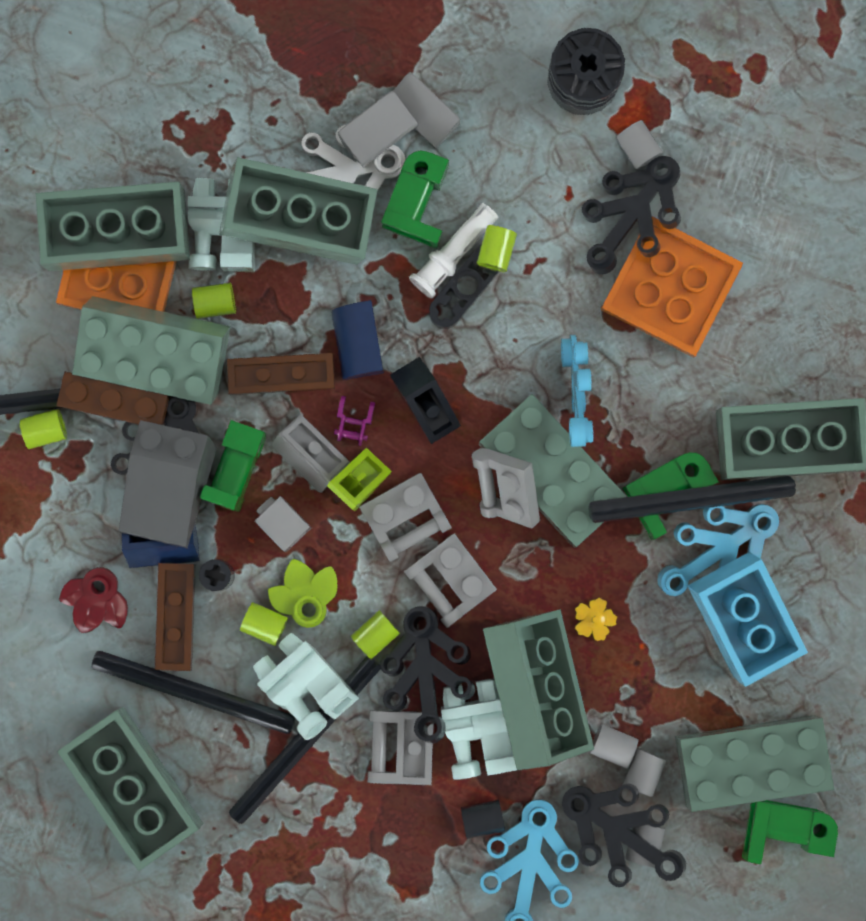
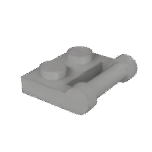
M486 448L474 451L472 453L473 466L478 470L482 495L480 502L482 516L486 518L498 516L533 528L540 521L532 463ZM492 469L496 470L500 499L496 498Z
M421 473L359 507L389 562L399 558V553L441 530L444 533L452 528ZM430 510L434 517L433 519L392 542L386 534L388 531L422 512Z
M455 533L404 571L410 580L412 578L415 580L443 618L440 620L446 628L497 590ZM432 563L462 601L456 608L451 606L424 570Z
M370 710L369 721L373 722L372 766L371 771H368V783L431 785L433 743L420 740L414 731L415 721L422 712ZM387 723H398L396 772L386 771ZM433 724L428 727L429 735H433Z

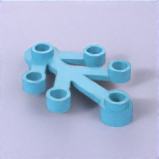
M570 335V338L561 339L562 367H571L572 412L574 413V418H569V439L571 447L586 446V443L593 442L592 421H588V418H585L583 413L586 411L585 391H591V370L579 369L578 367L579 364H588L587 342H577L576 335Z
M766 504L754 505L747 512L724 508L723 506L704 508V519L712 525L718 526L724 522L742 525L731 534L695 528L687 522L678 524L674 530V537L679 543L685 546L700 543L712 545V547L681 568L673 565L664 567L658 574L657 582L659 587L670 596L681 595L687 589L689 580L718 560H720L719 568L735 560L739 546L749 540L747 553L751 552L761 558L765 539L771 537L778 529L779 517L777 512ZM719 508V517L712 520L710 518L711 511ZM761 517H766L767 524L763 528H758V520ZM686 528H690V537L682 540L681 532ZM675 577H679L680 584L676 588H671L670 581Z
M538 799L529 802L522 810L519 823L501 835L490 837L487 841L489 855L493 858H502L507 854L508 846L528 835L526 849L495 870L484 872L480 877L482 890L488 894H494L500 890L505 880L522 870L515 908L506 914L504 921H514L518 918L525 921H533L529 908L536 872L550 891L551 901L556 907L564 908L572 901L570 889L566 885L561 884L540 852L544 837L556 853L557 864L562 871L572 872L579 864L577 854L573 850L568 849L554 828L557 822V814L554 807L545 800ZM536 812H543L546 815V820L543 824L538 825L533 822L532 818ZM496 840L504 843V849L500 853H495L491 850V844ZM566 854L574 857V863L569 867L561 864V858ZM494 876L498 880L497 885L494 888L486 887L484 885L486 877ZM558 890H565L568 893L565 901L558 902L555 900L554 895Z

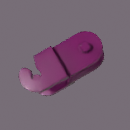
M341 396L337 418L341 419L339 430L335 429L334 434L338 435L337 441L339 442L344 437L359 440L358 445L362 446L363 440L367 441L368 438L364 433L366 424L371 425L375 402H370L367 419L358 420L343 415L346 396ZM345 422L361 425L360 433L344 430Z

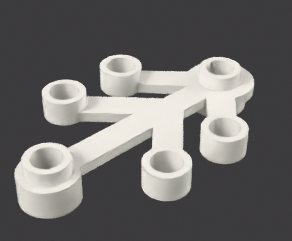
M346 125L339 127L336 131L337 143L343 148L345 147L342 145L338 132ZM308 133L302 139V148L307 155H318L334 165L333 167L307 173L353 184L358 176L372 173L365 186L378 190L385 179H394L400 175L405 162L403 151L396 145H392L365 167H362L358 161H353L324 143L316 133ZM310 139H316L319 142V146L314 150L306 147V143ZM385 157L394 159L395 163L391 168H385L381 164Z

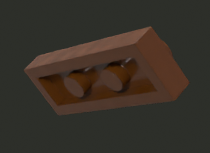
M333 353L227 359L229 395L335 389Z
M64 371L56 406L138 425L140 420L163 425L170 396L77 376Z
M158 563L155 670L192 671L196 564Z

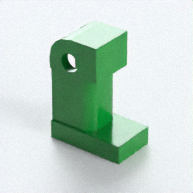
M422 150L413 152L407 157L381 221L383 229L432 248H438L442 238V230L424 224L421 220L433 189L440 191L449 168L448 159ZM424 168L427 172L420 175L416 173V170Z
M231 420L222 446L225 448L211 487L204 485L200 498L240 512L257 459L260 458L266 440V433Z
M689 452L622 487L627 497L707 487L719 481L702 455ZM686 465H690L694 469L692 477L686 475ZM658 515L639 517L651 540L667 533Z
M770 800L753 802L750 804L742 858L750 863L762 864L766 838L801 844V848L807 853L834 857L838 826L830 815L815 808ZM820 824L819 831L813 833L815 825Z

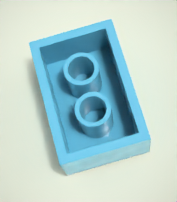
M751 552L687 585L733 677L746 687L808 653L762 559Z

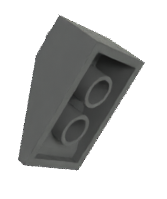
M140 420L129 457L118 530L120 533L188 548L202 501L200 496L204 485L207 484L217 450L216 445L208 435Z

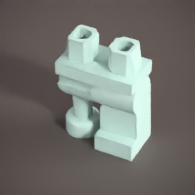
M196 178L193 196H188L187 206L188 222L194 230L196 254L190 255L188 269L199 271L216 270L217 258L215 255L210 254L213 235L222 236L220 268L223 271L255 272V242L219 235L226 197L215 196V179Z
M290 633L278 645L287 658L277 665L267 655L253 665V668L260 679L257 685L272 702L288 710L299 721L297 726L298 732L305 740H309L325 728L327 721L320 712H310L302 700L304 697L311 693L323 711L334 719L347 710L359 697L313 646Z
M494 678L476 682L479 698L476 701L465 702V700L454 696L449 686L443 687L444 706L441 707V714L446 725V736L452 741L457 763L451 767L453 779L455 780L481 775L479 762L471 758L470 741L481 739L487 775L517 770ZM462 684L458 687L459 694H463Z

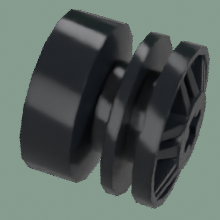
M581 28L569 32L558 41L551 56L547 81L551 97L562 109L572 114L590 115L602 111L613 101L624 76L625 58L621 46L611 35L599 29ZM588 63L594 65L592 70L589 69L585 73L580 70L582 65L586 66Z

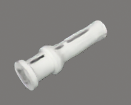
M481 203L473 215L458 229L445 246L439 251L435 250L429 254L430 260L417 274L412 273L409 276L410 281L427 297L433 298L436 295V288L447 276L452 277L455 274V265L482 237L487 225H492L497 221L498 215L489 206Z

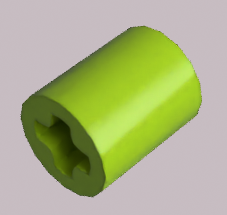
M487 225L477 264L490 270L507 272L517 233L503 227Z
M231 282L192 288L193 305L197 319L236 314Z
M59 409L20 419L22 437L28 449L67 439L65 422Z
M252 602L239 631L276 646L284 631L288 617Z
M379 610L350 637L372 659L396 638L400 632Z

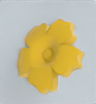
M597 598L589 602V607L580 603L575 608L576 619L583 620L575 626L578 635L589 637L592 633L596 641L605 640L606 635L609 633V629L606 626H615L617 616L613 614L611 609L605 610L606 600Z

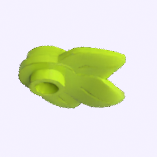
M292 559L285 571L284 586H274L268 589L270 602L279 613L292 615L298 625L305 628L315 627L326 616V604L336 596L338 588L337 576L331 566L314 574L306 564ZM307 603L313 604L316 608V612L312 617H307L303 614V606Z

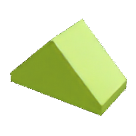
M365 448L327 486L353 511H356L392 471Z

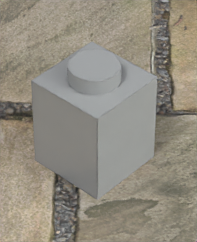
M281 496L276 501L270 497L256 511L260 516L255 522L284 552L289 551L312 528Z

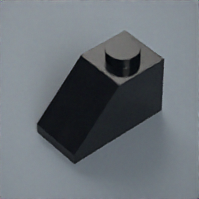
M420 357L390 374L402 398L431 444L461 426L436 379Z

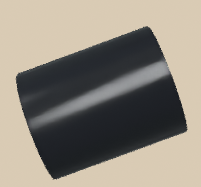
M209 560L201 566L199 571L201 584L210 591L228 589L235 579L233 567L224 560Z
M499 799L460 807L467 839L505 831Z

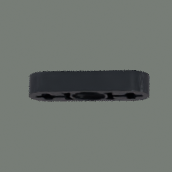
M481 245L477 247L431 303L429 315L436 327L441 329L454 327L499 274V271L485 268L483 274L487 275L488 278L483 280L477 271L469 268L471 264H474L476 269L479 268L477 260ZM464 276L473 277L478 284L476 292L471 295L460 293L457 288L459 279ZM452 291L458 300L466 304L464 307H461L457 302L451 310L454 318L451 320L444 318L441 321L437 318L439 311L436 308L439 305L446 307L451 302L452 297L448 296L447 293Z

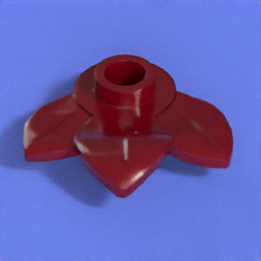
M93 568L86 573L84 578H75L68 581L61 590L59 601L68 606H74L73 622L81 633L93 631L103 620L120 629L127 619V601L117 591V577L107 568ZM94 581H101L105 585V590H97L94 587Z

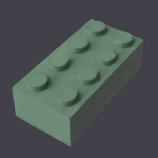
M237 157L231 169L219 235L358 265L366 256L378 189Z
M180 182L36 193L40 264L48 271L190 260L185 190Z
M92 296L82 306L72 374L211 405L219 394L231 326Z
M533 394L524 400L478 444L481 448L490 449L532 463L538 509L573 548L580 545L604 523H594L590 519L589 504L591 502L627 497L582 447L570 446L569 433Z
M865 398L721 407L716 410L721 481L866 471Z
M561 609L484 628L486 646L516 769L523 770L550 766L594 750Z
M124 707L117 709L57 751L138 871L192 835L203 825L197 813Z
M810 715L675 736L685 803L691 812L834 790L823 718Z

